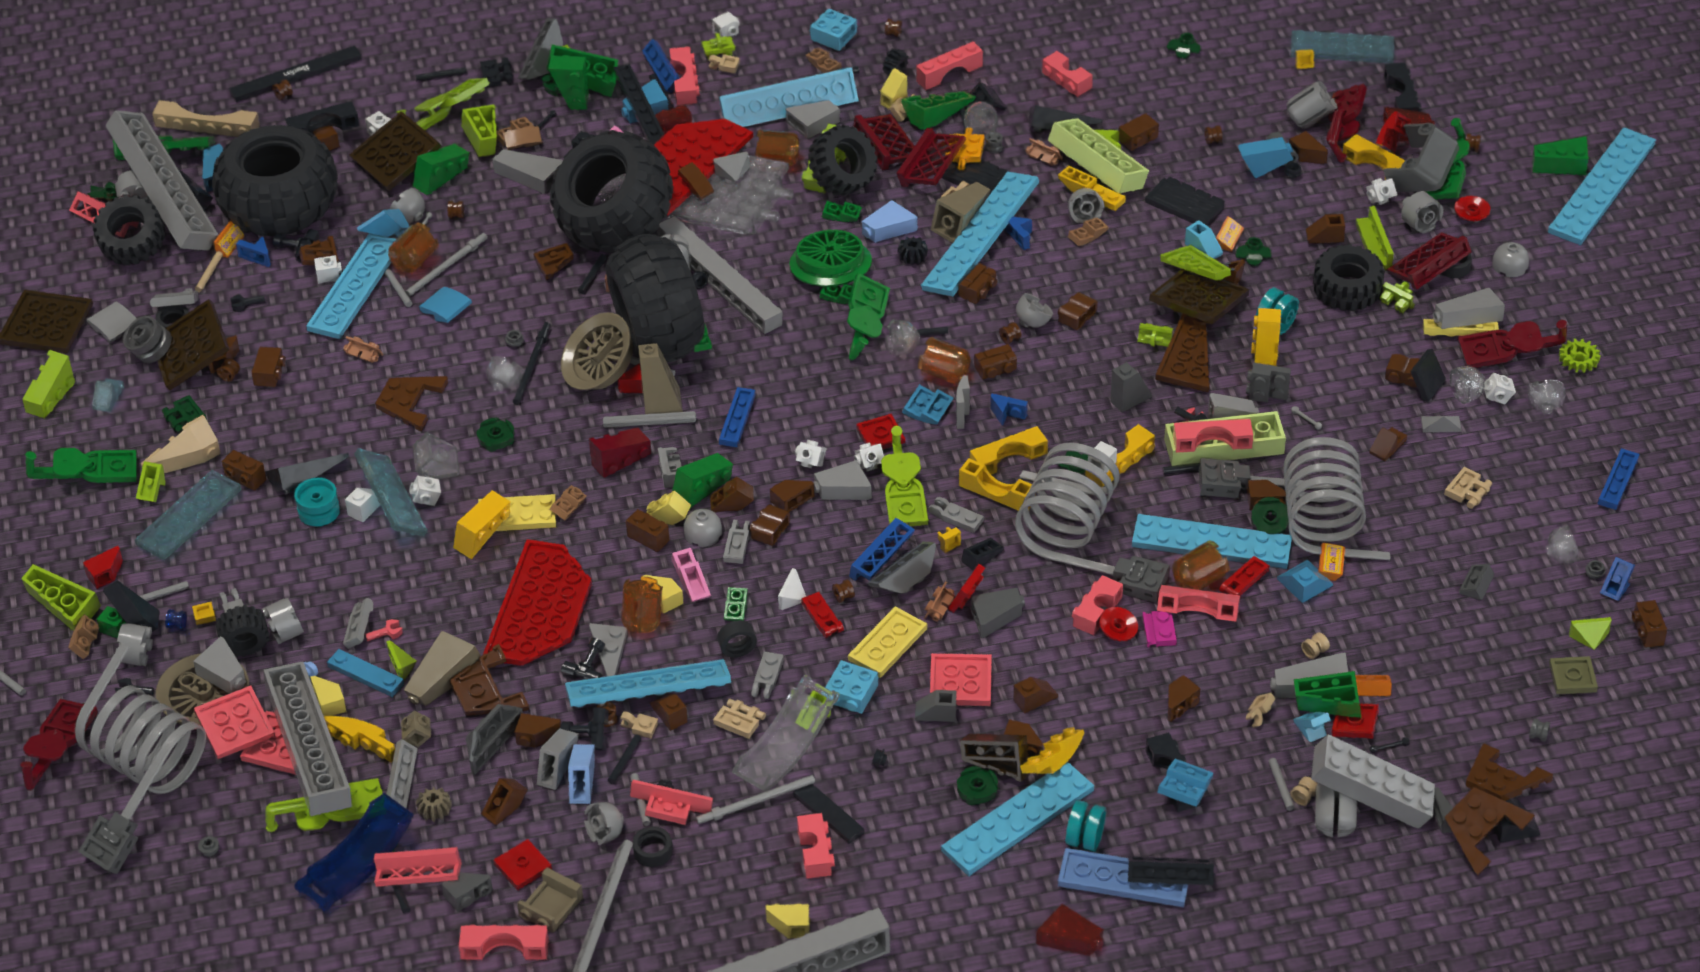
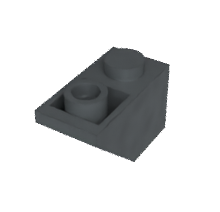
M935 690L917 701L915 720L956 722L957 691Z
M459 873L458 880L441 883L443 896L457 912L469 907L473 902L481 897H485L493 890L491 877L485 874Z

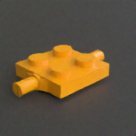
M968 127L966 128L965 134H951L962 135L966 138V141L952 161L958 163L957 168L960 171L961 167L962 171L965 169L966 163L981 161L985 136L983 134H972L973 129L971 127L969 129Z

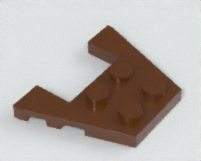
M448 377L389 378L375 403L376 409L393 418L398 417L403 420V423L415 426L416 430L422 431L428 420L427 415L412 411L424 390L443 393L448 383Z
M499 644L492 647L493 650L479 657V660L472 666H467L450 679V684L465 716L489 714L498 704L520 707L523 711L529 710V705L523 692L502 698L488 670L491 667L506 662V657Z
M1484 743L1466 779V787L1470 789L1475 787L1506 801L1521 795L1523 790L1527 788L1532 790L1538 788L1539 784L1544 781L1545 783H1550L1553 780V774L1536 767L1526 777L1521 776L1515 771L1508 770L1495 763L1494 761L1499 758L1500 750Z
M1473 787L1445 816V820L1475 874L1479 876L1491 861L1476 848V845L1505 816L1522 831L1535 818V815Z

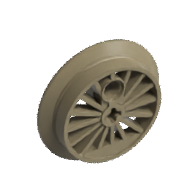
M607 312L594 315L577 327L568 339L561 358L563 378L571 387L578 390L602 389L610 386L623 375L633 354V341L627 322L621 316Z
M196 654L177 661L163 673L156 687V699L160 703L172 708L175 713H181L187 717L190 722L200 725L194 708L229 693L196 675L193 661L201 655ZM241 665V667L243 668V671H244V676H245V681H246V683L244 684V686L241 688V689H243V688L249 686V678H248V675H247L246 670H245L244 667ZM182 720L176 721L177 723L182 725Z

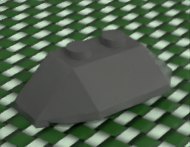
M547 18L545 20L544 26L541 28L518 77L520 80L531 79L549 73V71H546L551 46L552 44L557 46L563 45L557 19Z
M923 541L916 548L910 550L872 578L868 585L892 593L905 594L909 592L913 585L922 582L924 577L931 572L936 550L935 542Z
M498 704L485 718L481 719L479 725L473 731L468 733L466 744L471 773L473 775L485 765L515 732L521 713H523L522 708Z

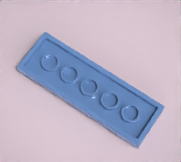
M1065 848L1058 879L1059 887L1184 907L1189 885L1128 882V858Z

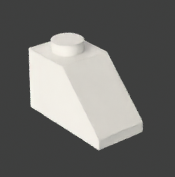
M356 488L345 499L347 514L358 521L364 522L386 500V496L372 489Z

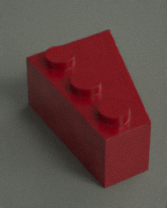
M638 427L619 431L618 435L610 436L606 434L600 439L589 438L591 465L603 478L652 454L650 439Z

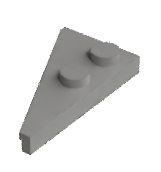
M590 623L589 627L593 638H597L605 643L602 653H598L604 667L606 677L617 675L628 634L627 627Z

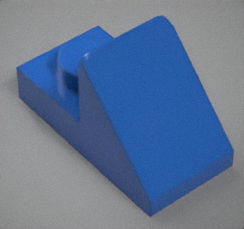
M1012 217L1008 221L1005 231L1023 250L1030 248L1032 220Z
M263 236L256 244L239 240L236 243L238 257L266 267L270 266L269 254Z
M992 393L990 409L1003 425L1007 416L1025 420L1028 411V401Z
M1615 557L1600 593L1619 601L1630 585L1628 581L1635 564Z

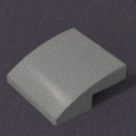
M116 301L88 318L87 322L97 334L101 333L109 343H112L123 336L129 325L137 318Z
M967 375L962 377L957 388V429H964V415H970V387Z

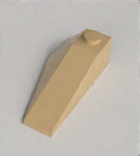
M202 415L183 426V431L176 437L172 436L168 439L170 442L164 448H158L144 461L162 464L164 473L205 463L221 453L218 440L206 418Z

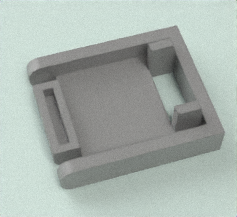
M187 288L183 292L157 294L150 300V305L152 307L194 304L199 300L198 291Z

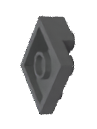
M1254 363L1252 370L1248 371L1247 381H1251V383H1247L1246 388L1249 400L1268 402L1269 397L1288 400L1291 368Z

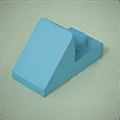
M1309 712L1293 719L1296 726L1309 742L1327 735L1324 723L1330 721L1328 713Z

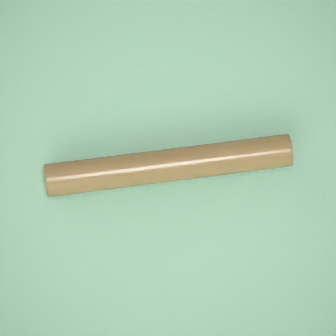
M216 252L195 287L196 291L201 292L222 258V252Z

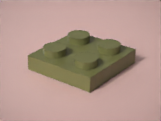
M1590 656L1550 658L1549 666L1556 694L1597 692L1598 685Z

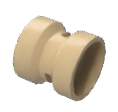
M1318 632L1312 636V639L1303 641L1301 647L1308 658L1314 659L1319 656L1320 652L1327 651L1330 648V644L1326 636Z
M1303 777L1298 783L1299 786H1295L1290 792L1292 799L1301 806L1307 805L1311 797L1316 795L1317 783L1311 780L1310 777Z

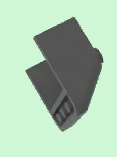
M1405 124L1404 129L1411 148H1422V151L1418 158L1406 159L1401 168H1385L1383 172L1386 180L1392 178L1396 192L1436 191L1443 186L1459 151L1458 142L1434 124Z

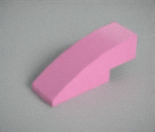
M687 548L672 553V562L691 602L711 597L692 549Z

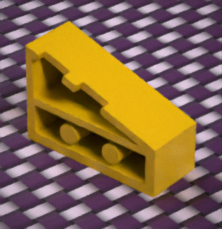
M1258 308V316L1254 315L1253 327H1257V329H1253L1252 340H1256V342H1252L1251 353L1255 354L1254 363L1277 366L1281 309Z
M493 490L488 493L457 522L453 548L472 560L501 523L509 517L511 501Z

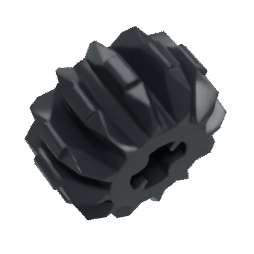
M891 49L890 52H887L886 57H884L882 70L887 76L890 75L893 69L904 73L909 63V56L901 49Z
M906 237L905 240L900 241L897 248L899 258L905 264H920V261H925L928 254L926 241L921 240V237Z

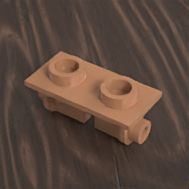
M1029 139L1031 146L1026 148L1028 156L1039 160L1041 155H1043L1041 161L1050 166H1056L1058 159L1063 160L1059 149L1056 147L1046 146L1040 140Z
M346 336V339L349 341L348 345L345 344L343 348L346 354L358 358L360 352H362L360 358L371 363L378 361V354L384 355L377 344L373 342L368 344L358 337L351 338Z
M946 581L942 587L938 586L932 596L935 599L934 601L930 599L924 610L927 613L924 619L928 615L934 621H939L943 618L947 607L955 597L954 590L945 588Z

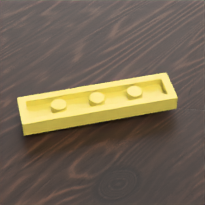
M1423 319V333L1429 336L1446 335L1454 337L1499 330L1498 322L1441 329L1433 319Z

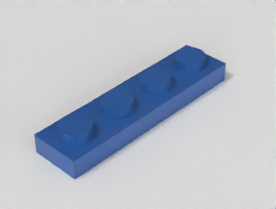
M651 39L642 52L666 91L672 93L675 89L674 81L680 79L658 42Z
M737 387L719 437V445L738 447L756 396L754 389Z
M1621 448L1598 499V505L1617 510L1640 454Z

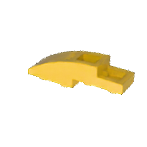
M1067 166L1058 174V178L1073 193L1082 188L1095 190L1102 197L1104 207L1116 211L1126 202V196L1097 184L1096 177L1071 166Z
M324 716L331 737H335L343 745L350 746L353 749L361 745L364 749L376 753L381 759L393 762L395 744L386 740L383 729L354 718Z
M1069 727L1062 730L1063 733L1051 736V740L1043 744L1045 750L1040 751V755L1030 757L1026 763L1020 765L1022 773L1053 774L1059 770L1077 750L1083 738L1084 730H1075L1074 727Z

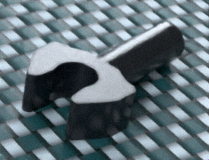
M241 294L230 298L232 310L236 312H243L247 305L265 302L264 295L243 298Z
M1177 407L1174 412L1188 421L1208 419L1203 413L1194 416L1180 407Z
M130 678L118 680L119 687L123 688L133 685ZM136 686L143 690L145 694L153 695L154 688ZM115 688V692L119 691L121 688Z

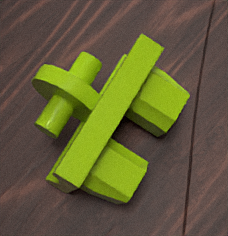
M715 33L714 39L702 42V47L708 60L711 55L722 53V55L732 56V51H735V45L731 36L720 37L719 33Z
M1404 281L1401 285L1396 283L1395 286L1387 282L1384 283V291L1380 297L1382 303L1389 305L1392 300L1397 301L1394 306L1401 313H1404L1408 307L1413 309L1415 306L1413 296L1411 295L1413 291L1409 289L1408 282Z
M1140 323L1138 342L1147 343L1153 347L1155 345L1168 347L1172 338L1173 328Z

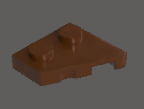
M333 236L327 237V240L323 242L318 240L310 245L307 244L300 247L299 253L302 265H315V258L336 256L338 263Z
M567 243L533 253L534 260L546 280L550 279L574 259L573 252Z

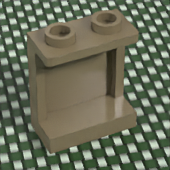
M546 868L542 873L543 882L526 902L520 900L517 905L519 916L522 919L540 926H547V930L554 933L583 899L582 885Z

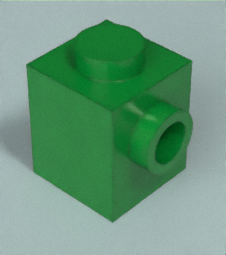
M107 606L97 618L100 633L118 639L122 624L126 623L115 608Z

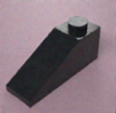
M118 580L103 588L104 594L127 624L152 627V632L158 629L160 611Z

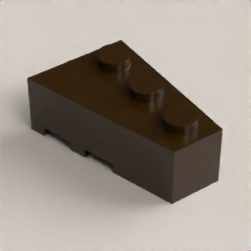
M968 734L960 740L961 758L963 761L984 769H992L997 771L998 774L1011 776L1020 782L1030 775V773H1022L1020 765L1028 761L1027 735Z

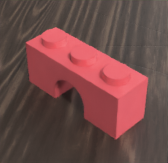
M1056 51L1042 59V73L1076 97L1092 89L1093 75L1082 67L1076 70H1069V58Z
M1103 575L1098 581H1095L1091 591L1084 595L1079 607H1075L1072 612L1073 627L1095 635L1100 628V616L1104 612V609L1099 607H1116L1123 596V584Z
M822 813L797 816L800 846H814L803 849L806 879L831 876V867H834L835 863L833 854H829V850H832L830 837L826 838V834L829 833L827 821H823Z

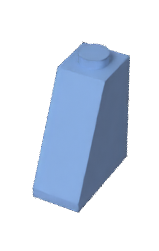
M892 200L862 221V235L873 242L917 231V216Z
M574 744L568 765L570 804L591 803L595 767L594 745Z

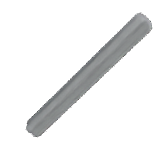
M695 411L603 417L604 428L696 422Z

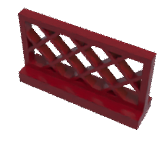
M891 114L865 119L862 115H855L853 127L857 128L858 132L862 131L865 137L871 140L870 144L876 150L874 152L875 156L877 155L876 163L882 170H888L889 164L900 163L906 160L909 154L905 153V151L911 152L914 144ZM879 127H882V128L887 129V131L881 130V129H878V128H879ZM875 133L883 135V137L876 136ZM886 137H889V138H892V139H895V140H894V141H891V140L886 139ZM896 147L902 149V151H898L893 148Z
M927 128L897 172L901 187H908L910 183L936 186L966 141L965 136L935 133L933 128ZM946 145L948 146V147H946V148H944V149L938 150L939 148H941V147H943V146H946ZM951 151L950 154L942 157L943 154H946ZM940 157L939 159L931 162L932 159ZM943 163L942 166H939V167H937V168L934 167V166H937V165ZM930 168L933 169V170H930V171H928V172H926V173H923V171H925V170H928V169H930ZM935 175L933 179H928V177Z
M1441 232L1387 269L1388 274L1410 282L1412 288L1417 290L1471 253L1467 237L1455 238Z

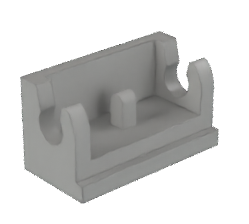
M675 447L658 448L664 488L673 487L677 468L681 467L679 454L668 455L669 453L677 452Z

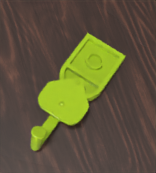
M487 78L469 79L447 93L419 104L414 108L415 111H428L429 115L416 123L426 130L446 118L452 105L461 101H467L472 98V94L484 91V87L489 85ZM439 106L441 109L435 112L434 108ZM406 109L396 111V113H399L400 111L405 113Z
M894 426L891 429L893 454L885 455L881 460L883 474L891 479L885 488L889 524L895 518H898L909 526L928 525L924 489L920 481L914 478L921 470L919 457L911 452L902 453L901 434L903 430L900 426Z
M379 779L348 783L352 807L310 816L304 797L270 803L266 806V830L273 832L278 828V824L275 822V815L294 812L298 827L305 831L321 829L330 819L344 822L386 815L387 808L384 807L385 799Z

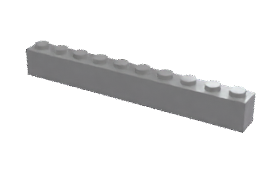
M674 216L659 224L657 236L661 237L665 234H672V241L674 242L675 234L681 235L689 244L690 268L695 272H704L708 278L707 283L764 334L782 326V310L776 307L758 288H755L746 278L740 275L735 268L731 267L725 259H722L705 241L701 240L693 231L687 228L682 221Z

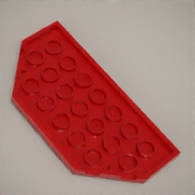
M727 119L677 124L655 143L654 146L665 157L669 165L673 181V194L669 200L671 205L667 216L692 194L689 190V184L678 175L680 168L693 162L708 180L715 173L713 159L736 154L753 138V131Z
M526 540L483 654L489 653L493 650L492 647L499 644L506 657L505 663L523 666L572 641L592 586V579L588 574H585L578 561L569 554L565 545Z

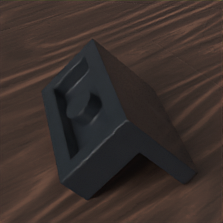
M980 81L969 93L975 96L974 102L986 116H989L996 107L1004 111L1007 109L994 89Z

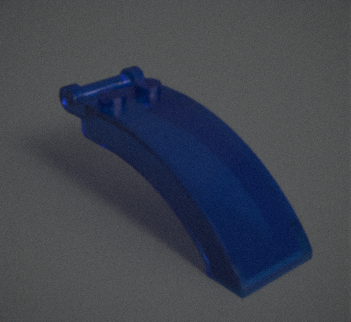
M383 793L369 803V807L361 820L337 847L308 867L307 874L295 883L294 889L299 893L303 892L324 912L328 911L332 904L356 889L377 870L374 862L375 854L391 853L408 829L414 814L389 795ZM308 885H314L327 896L323 898Z

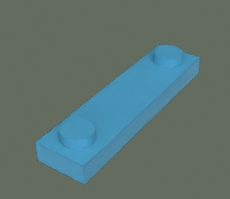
M340 649L327 661L329 668L391 697H394L404 685L403 678Z

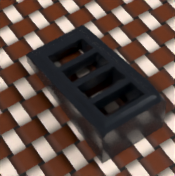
M988 538L963 549L961 561L974 571L978 564L983 566L1001 553L1004 547L994 539Z

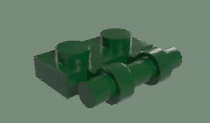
M190 395L174 401V408L169 410L168 407H164L162 409L164 419L171 423V428L178 432V434L183 431L182 427L202 415L206 418V415Z

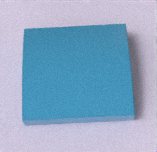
M442 287L421 304L419 308L422 313L434 315L436 321L448 323L468 307L472 301L456 290Z
M919 384L903 408L902 413L916 420L938 424L954 398L939 389L934 393Z
M1174 759L1167 769V775L1159 785L1157 793L1196 807L1210 784L1213 772Z

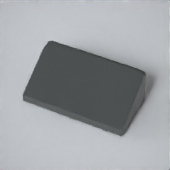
M1490 564L1472 565L1459 593L1482 600L1494 577Z

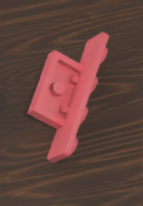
M632 780L630 796L648 801L645 816L685 825L690 811L703 814L711 812L713 798L638 780Z

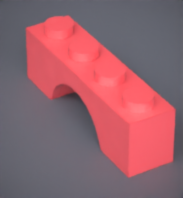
M973 41L916 65V81L925 90L940 85L945 74L955 67H964L968 72L983 66V50Z
M690 47L670 48V62L677 74L683 76L674 81L676 105L697 103V96H700L699 86H695L698 85L697 75H694L696 74L694 53L690 52Z
M1236 419L1174 423L1173 439L1176 453L1195 452L1197 446L1207 440L1223 441L1230 445L1233 450L1252 449L1253 431L1251 420Z
M1161 585L1157 611L1170 613L1199 611L1210 614L1216 619L1236 622L1240 596Z
M461 926L459 940L461 960H482L487 952L498 946L517 948L521 951L525 960H547L549 940L547 926Z

